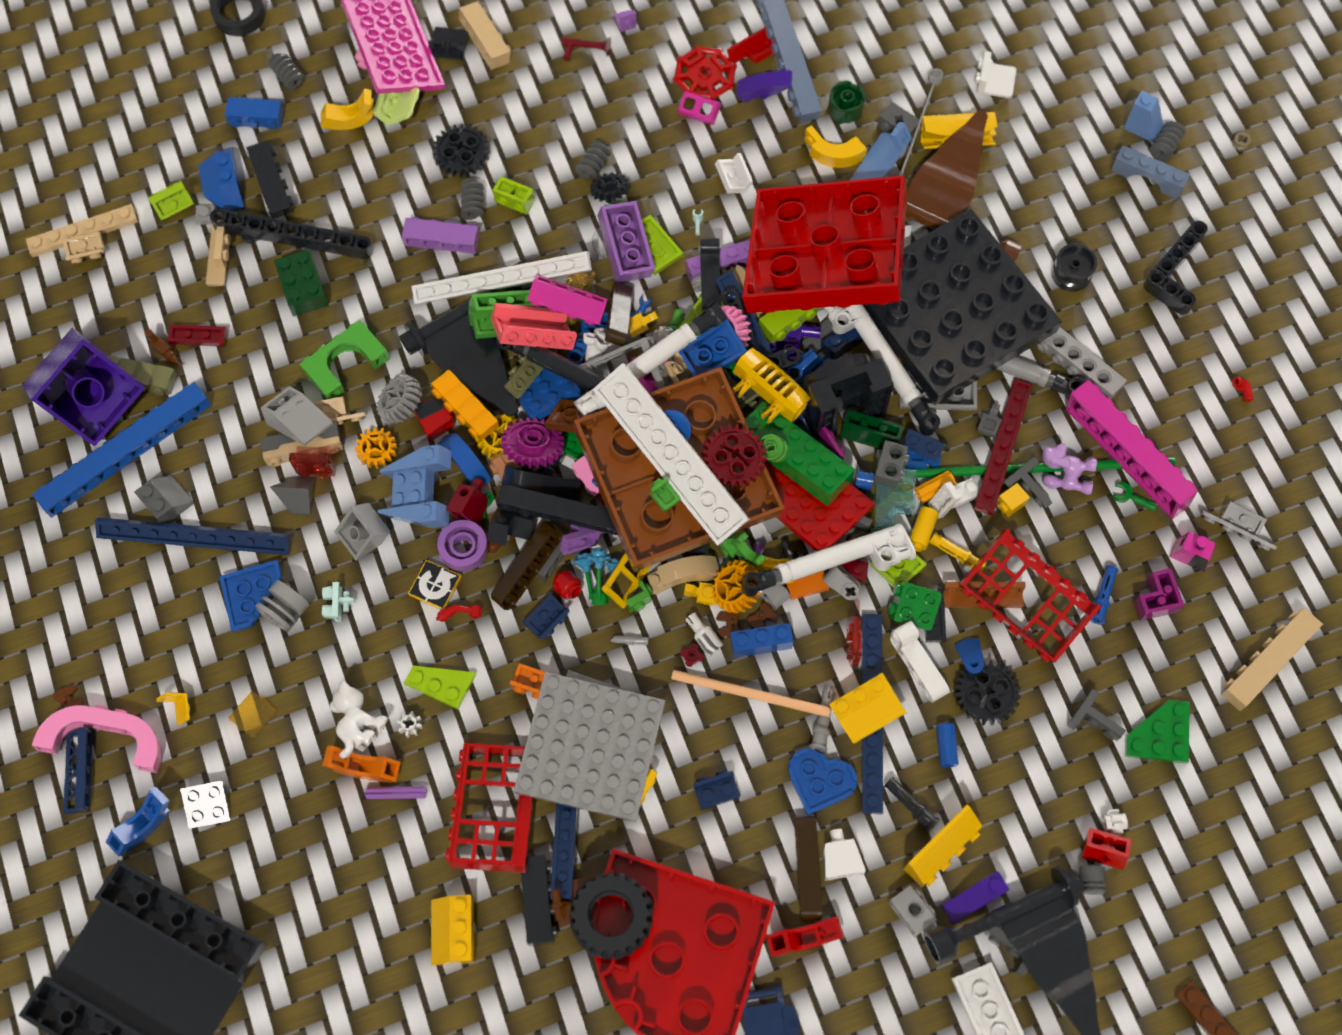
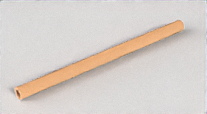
M673 670L672 680L830 717L831 707L678 670Z

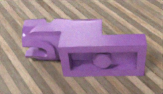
M571 525L569 534L562 537L560 551L563 555L596 546L598 545L599 536L604 534V532Z

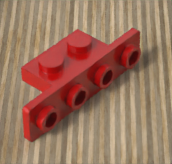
M767 27L728 48V58L733 63H736L747 57L757 64L772 55V42L767 37Z

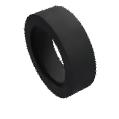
M211 0L210 12L217 28L227 35L245 36L251 34L264 22L266 12L262 0H248L254 5L253 11L248 17L239 21H230L222 16L224 7L235 0Z

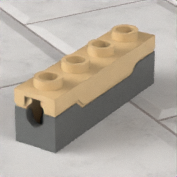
M333 422V425L306 446L284 434L260 438L263 459L267 466L273 467L280 466L286 462H298L308 457L317 458L326 453L335 454L343 450L341 433L336 422Z

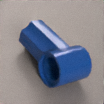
M811 348L804 355L803 361L799 365L787 369L786 374L796 383L803 382L802 379L823 360ZM799 369L800 375L794 379L792 373L794 370Z

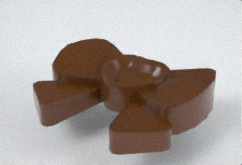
M762 603L760 610L755 615L748 617L747 622L753 629L766 627L763 623L766 618L777 623L778 614L774 613L770 605Z
M719 613L716 620L726 622L727 626L717 630V633L722 638L725 636L730 638V632L740 631L737 621L740 613Z
M72 685L57 690L52 696L54 700L59 701L62 709L70 706H83L84 703L83 697L75 700L69 697L78 690L77 687Z

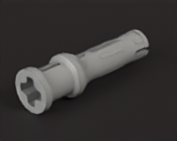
M823 690L821 705L831 707L829 704L834 701L835 692L831 691L828 698L829 690ZM818 715L817 725L812 729L814 735L812 744L809 745L810 750H816L819 753L827 752V737L831 733L828 728L830 717Z

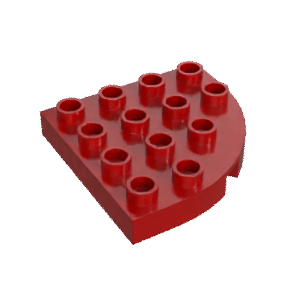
M612 849L604 875L607 872H614V874L618 875L622 873L630 879H635L646 890L653 911V924L650 935L644 941V945L634 951V954L624 956L618 960H605L598 956L595 957L599 978L614 1009L636 1035H736L776 902ZM610 895L601 898L595 903L592 925L598 933L607 937H615L628 929L632 920V911L624 899Z

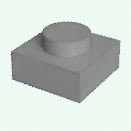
M215 205L196 206L195 222L197 225L212 224L210 213L216 209Z

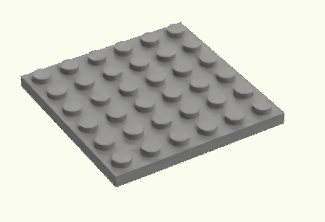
M545 672L513 792L636 822L665 700Z

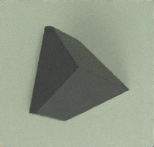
M294 477L270 486L291 514L311 515L315 478Z

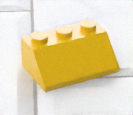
M883 673L829 704L853 744L907 713Z
M472 895L447 896L431 900V965L475 963L474 898Z

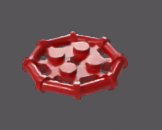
M697 45L683 56L677 57L673 82L683 92L687 91L715 100L728 90L734 88L737 65L728 58L722 48H706ZM705 55H713L710 58L705 57ZM719 58L724 63L723 65L718 61ZM683 67L688 68L687 73H682ZM704 70L705 72H706V71H709V72H708V74L704 75V74H702V71ZM728 71L727 78L722 77L723 72ZM685 80H688L692 84L690 88L684 82ZM718 84L723 85L717 90H713V87L717 86ZM697 88H698L700 91H706V90H708V92H699V91H696V90H697Z

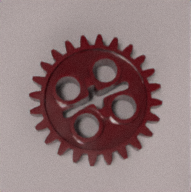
M728 424L726 430L720 426L719 433L714 430L712 432L713 437H707L708 443L703 445V448L706 450L701 453L702 456L706 457L703 461L705 464H708V468L717 479L723 481L722 485L724 487L727 483H730L731 489H733L734 484H737L738 488L741 489L743 482L748 487L750 480L755 483L757 480L756 476L761 477V470H764L766 467L763 463L767 461V457L762 455L766 454L767 449H761L764 442H758L759 435L752 436L753 429L746 432V426L739 430L738 424H736L734 429ZM727 440L735 441L736 446H730ZM749 451L753 457L748 458L743 452ZM716 456H723L725 458V461H718L716 459ZM739 467L742 472L735 473L732 468Z

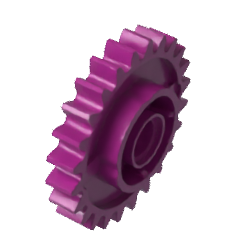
M527 417L526 421L519 419V423L513 421L512 426L508 425L507 430L503 431L501 443L504 455H508V460L514 459V464L520 462L521 467L527 464L529 469L532 465L539 469V465L546 467L547 463L553 464L554 460H559V455H562L564 450V436H561V431L546 429L544 419L537 421L535 417L531 421Z

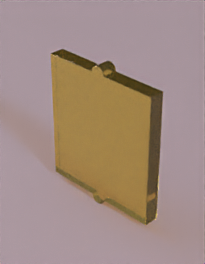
M251 691L229 716V719L238 726L240 731H245L254 739L276 714L277 710L268 704L265 698L262 699Z

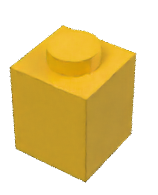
M1016 483L999 496L997 507L1003 514L1010 517L1025 506L1030 497Z

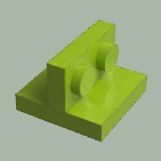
M181 180L148 196L161 221L194 204Z

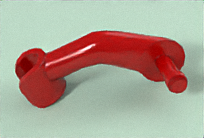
M455 604L440 610L437 613L436 620L445 622L459 612L469 613L470 618L477 619L482 616V608L478 605L466 606Z

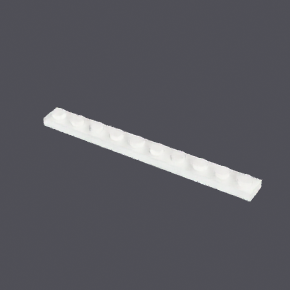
M588 251L413 285L414 304L420 305L532 283L536 274L553 279L592 271L590 255Z

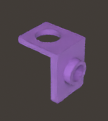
M635 10L614 14L620 32L637 28Z

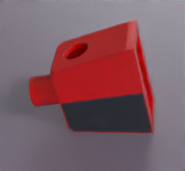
M434 398L418 403L417 408L414 410L429 442L434 441L455 426L452 417L455 413L453 411L450 413L443 405L445 402L441 398L439 400Z

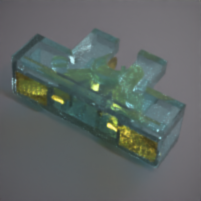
M877 450L874 458V478L882 450ZM891 454L892 458L897 459L896 454ZM902 469L905 472L903 482H898L896 489L874 483L873 531L894 526L895 514H913L916 494L913 493L916 483V470ZM891 471L886 472L888 476H895Z

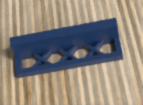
M87 727L78 728L77 732H69L67 734L64 814L90 812L93 731ZM73 737H78L77 750L72 746ZM77 756V769L75 770L72 767V760ZM76 776V789L74 790L71 787V780ZM75 797V808L70 809V801Z

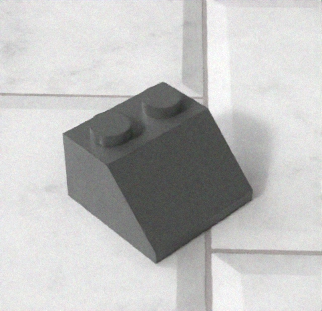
M172 475L151 479L134 491L159 523H170L194 504V501Z

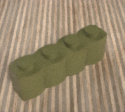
M108 355L143 384L145 389L142 392L152 391L158 396L170 395L177 377L174 369Z

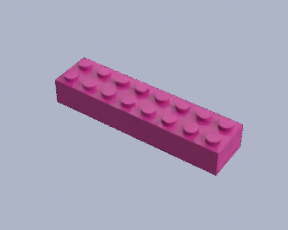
M1088 380L1070 394L1066 411L1121 465L1130 477L1171 519H1174L1191 505L1198 492L1195 484L1187 480L1182 475L1181 470L1173 466L1168 461L1167 456L1159 452L1155 448L1154 443L1141 434L1140 429L1127 419L1125 413L1119 411L1114 406L1110 398L1105 397L1101 393L1097 385L1092 384Z

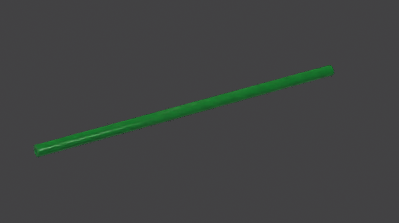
M1167 457L1168 461L1173 466H1176L1175 457ZM1097 460L1096 470L1123 469L1116 460ZM1039 463L1029 473L1064 471L1062 467L1052 469L1046 466L1045 463ZM1008 464L1006 474H1014L1025 464ZM987 465L905 469V478L937 477L948 470L953 476L985 475Z

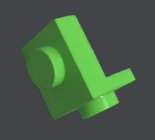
M667 477L663 480L659 478L652 483L649 494L664 513L681 501V498L669 485Z
M642 580L638 581L641 593L626 600L630 613L643 610L651 602L650 595L653 593L649 585H644Z

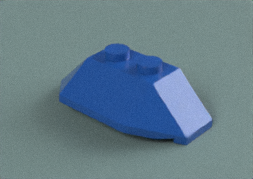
M233 148L214 151L198 165L204 198L224 210L237 211L245 209Z

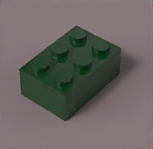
M310 249L274 260L285 298L293 317L329 306Z

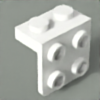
M985 51L983 58H979L977 69H980V73L977 72L975 83L978 84L977 93L1011 98L1016 68L990 63L992 52Z

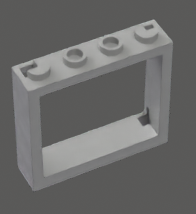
M652 336L625 345L586 362L587 369L603 376L599 365L642 347L643 352H646L655 345ZM663 363L651 371L658 390L671 385Z

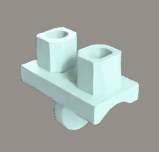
M333 582V586L322 588L323 599L332 600V605H322V616L324 618H333L335 622H342V606L343 612H348L349 606L355 604V599L349 597L348 591H344L342 597V587L339 586V582Z

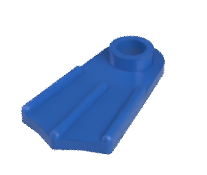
M965 638L955 644L956 650L968 672L977 674L983 670L984 661L979 638Z

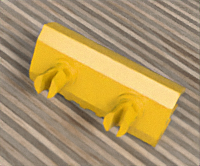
M975 112L923 116L920 136L922 149L941 148L955 132L973 117ZM986 112L988 118L982 146L996 145L992 139V136H996L994 128L998 127L995 112Z
M753 348L742 355L735 365L733 373L741 381L732 388L733 394L741 389L738 394V398H741L749 388H752L771 405L761 414L762 419L770 415L767 423H771L779 413L793 423L805 410L807 402L811 399L788 374Z

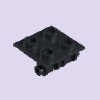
M435 27L432 41L429 40L428 47L431 49L434 57L463 61L469 34L467 30Z

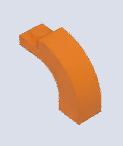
M327 746L322 764L323 767L350 777L379 782H396L401 762L385 756L373 757L351 753L347 758L342 759L340 753L343 749Z

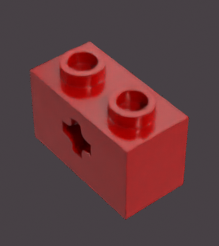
M1089 828L1084 840L1081 858L1123 870L1129 858L1132 840Z

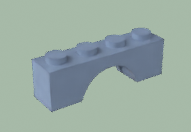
M1124 145L1119 151L1111 171L1126 178L1132 175L1148 177L1157 183L1161 193L1177 200L1190 176L1189 173Z

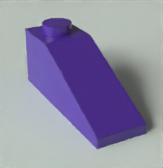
M999 871L941 905V908L953 925L1002 896L1010 889Z

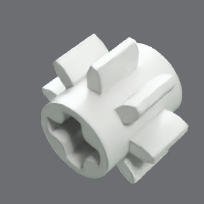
M660 326L659 330L655 329L653 340L657 344L670 335L673 329L667 326Z
M413 711L410 712V715L402 713L403 718L401 721H397V724L402 726L398 730L400 734L406 732L407 738L412 734L418 736L417 731L423 729V726L418 724L422 720L421 717L417 716L414 718ZM412 721L414 725H410V727L407 728L406 724H410Z
M1119 809L1108 810L1106 812L1107 815L1102 817L1105 832L1110 831L1114 835L1123 834V830L1128 828L1126 815L1124 813L1119 814Z

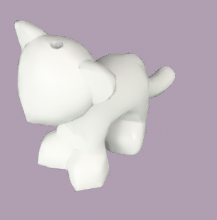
M595 328L594 333H583V342L587 347L585 363L579 365L587 368L586 362L615 350V344L605 342V328ZM578 386L581 391H588V390H586V389H584V388Z
M345 681L340 682L339 688L333 695V701L330 703L331 711L345 714L336 727L337 736L345 744V749L340 753L342 759L351 755L354 747L364 752L372 740H375L380 735L389 719L383 715L373 717L361 710L363 694L359 690L350 687Z

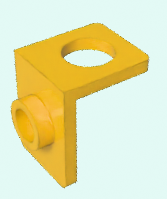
M164 693L156 698L157 702H173L175 704L177 725H182L190 719V705L188 704L187 693Z

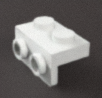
M737 153L733 159H720L715 163L727 193H745L753 183L741 153Z

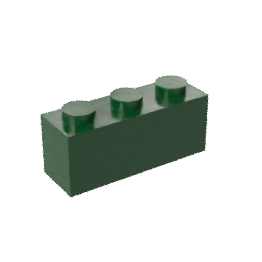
M848 410L841 438L883 450L885 440L900 444L904 426Z

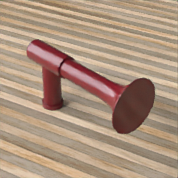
M564 37L561 41V44L566 46L563 55L565 61H570L573 47L600 49L606 53V56L609 55L611 49L610 37L604 42Z

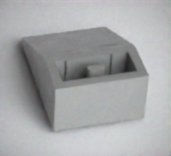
M290 386L261 407L268 426L304 446L333 425V422L303 393Z

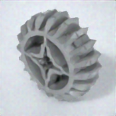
M396 375L381 390L382 393L378 396L379 400L376 403L378 405L376 410L378 415L388 423L398 424L399 422L403 423L405 419L408 420L409 416L414 414L413 411L417 408L418 403L421 402L420 397L423 394L421 393L420 383L410 375Z

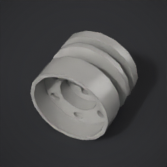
M276 580L268 590L274 598L271 600L263 596L261 599L267 606L258 602L255 608L270 624L289 632L291 627L286 620L295 624L297 621L291 615L292 612L301 616L310 604L288 585Z

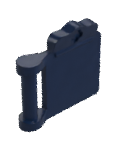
M781 983L774 984V987L748 992L742 1012L746 1035H799L800 1021L795 1014V1008L792 1005H784ZM772 996L777 998L776 1003L747 1007L748 1000Z

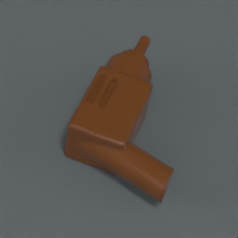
M147 329L145 335L151 341L150 344L153 349L168 362L177 363L179 366H182L172 348L159 336H156L151 329Z

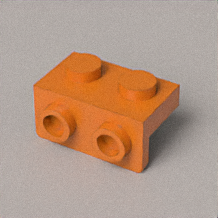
M519 663L514 678L510 680L509 685L513 687L514 692L523 695L527 692L532 694V698L538 700L545 672Z

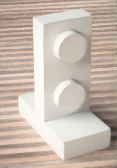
M972 478L953 485L950 481L941 487L928 502V505L939 513L938 519H940L950 509L977 499L980 489Z

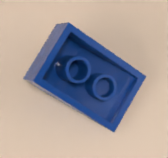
M726 319L722 324L698 336L695 341L680 350L679 354L692 375L697 376L719 367L724 371L744 355L747 350Z

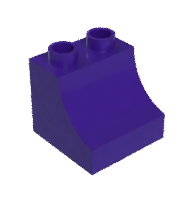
M73 327L22 385L33 402L94 447L145 389L142 383Z

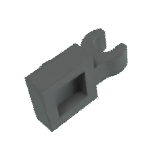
M993 403L990 413H983L977 433L995 439L1002 420L997 418L1001 405Z

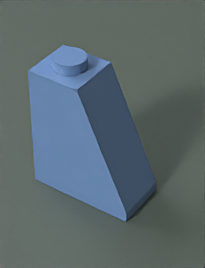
M1141 91L1123 129L1154 143L1164 126L1159 100L1157 97Z

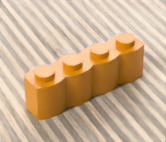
M449 369L431 383L432 394L438 400L441 398L445 402L443 403L445 408L450 413L453 411L457 415L456 419L462 426L465 424L469 427L468 432L473 438L478 437L482 441L499 427L497 419Z

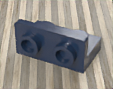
M914 429L908 430L902 445L908 446V450L933 461H938L941 452L945 451L948 445Z
M722 770L717 772L714 777L708 778V776L698 778L696 783L693 784L701 811L740 798L733 771Z

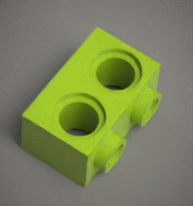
M500 176L492 190L496 203L526 215L535 201L532 188Z

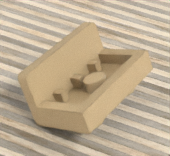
M100 231L62 239L66 252L65 260L71 261L72 264L83 262V258L90 257V260L101 258V254L106 253Z

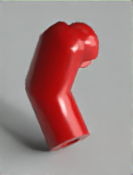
M1234 377L1232 379V386L1243 393L1244 402L1253 401L1254 397L1250 382L1241 377Z

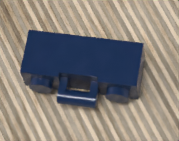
M855 328L844 334L833 332L821 341V352L835 360L849 352L862 342L863 339Z

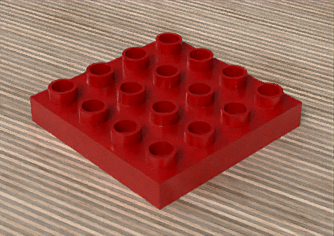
M905 175L757 189L742 295L746 312L772 313L796 309L805 311L823 307L838 306L845 308L851 305H885L890 302H900L907 206Z

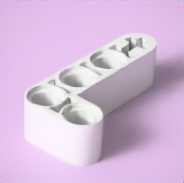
M909 621L893 630L890 640L928 700L933 703L950 693V689L918 641L919 632L912 621Z

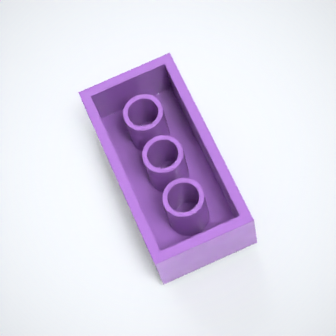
M631 201L601 206L597 217L615 281L621 283L651 277L655 266L637 202Z

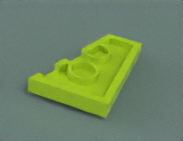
M649 215L642 220L655 266L653 272L655 276L682 258L683 252L655 219Z
M413 665L404 681V685L458 710L477 674L476 672Z

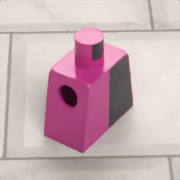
M1188 532L1175 541L1169 557L1205 572L1213 554L1215 543L1204 536Z

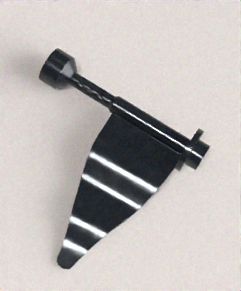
M519 261L514 265L524 264V262ZM532 283L491 290L485 293L530 290ZM470 299L418 330L410 322L404 324L406 332L401 334L399 338L410 355L419 352L424 357L429 354L444 373L449 369L471 392L496 406L508 417L515 416L519 412L513 395L504 387L508 379L501 353L494 338L476 339L473 326H470Z
M1056 866L1051 869L1053 883L991 911L989 915L955 931L939 925L923 933L924 941L931 957L938 965H941L956 957L959 943L993 927H1002L1007 939L1020 956L1036 984L1060 1007L1081 1035H1101L1086 935L1083 925L1073 908L1079 904L1078 895L1084 893V885L1075 870L1065 871L1062 867Z

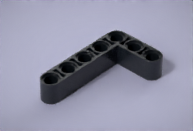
M1195 221L1151 270L1144 282V289L1180 315H1186L1191 311L1196 302V297L1170 277L1204 238L1208 227L1203 221Z
M734 289L725 290L722 294L723 305L734 306L737 310H742V315L747 316L745 321L750 322L748 329L752 331L748 336L751 339L747 341L749 346L746 347V350L748 351L749 348L754 347L756 351L763 355L749 313L746 312L742 294ZM734 293L736 300L730 303L729 296ZM789 347L766 357L771 361L778 358V367L784 371L799 365L803 361L804 355L800 349ZM795 351L797 359L792 362L789 356L791 352Z

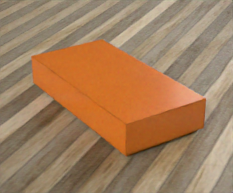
M824 571L797 579L792 583H785L790 594V600L828 591L829 586L822 579L825 576Z

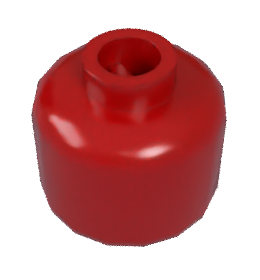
M570 570L558 572L554 576L553 590L562 598L574 599L581 593L582 582Z

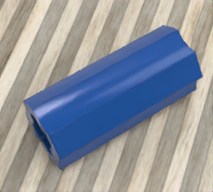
M951 723L939 724L936 726L940 767H956L959 765L955 726Z

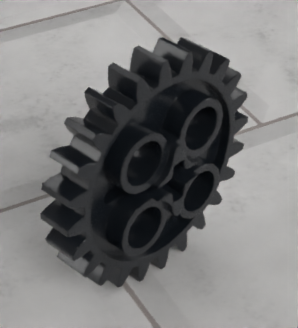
M461 123L460 128H457L454 124L453 129L447 127V132L441 130L442 136L436 135L437 141H433L432 156L436 166H439L440 171L445 170L446 175L451 172L452 177H454L457 173L461 178L462 174L465 173L469 177V172L475 175V169L481 171V165H487L486 160L490 159L489 154L491 153L490 144L487 136L483 135L482 130L477 131L476 126L471 129L470 124H468L464 128L463 123Z
M990 660L988 665L984 661V668L979 673L973 674L967 670L966 672L961 671L960 676L962 678L956 679L959 685L954 687V690L958 691L954 698L960 699L956 705H963L961 713L967 711V719L972 716L975 717L974 723H977L980 719L983 726L987 721L993 726L995 720L1001 724L1003 722L1002 717L1008 720L1010 718L1008 713L1013 715L1015 713L1014 708L1019 706V703L1015 701L1021 698V695L1016 694L1021 690V687H1015L1018 679L1012 680L1011 678L1014 673L1007 674L1008 667L1006 666L1001 669L1000 662L993 666L992 660ZM977 676H983L986 679V683H980L977 680ZM991 677H994V683L989 691L990 695L985 701L984 708L981 709L980 705L985 696V690L989 686ZM996 684H1002L1005 687V691H999L996 688ZM976 694L979 697V701L971 700L969 695ZM989 702H995L998 705V709H991Z

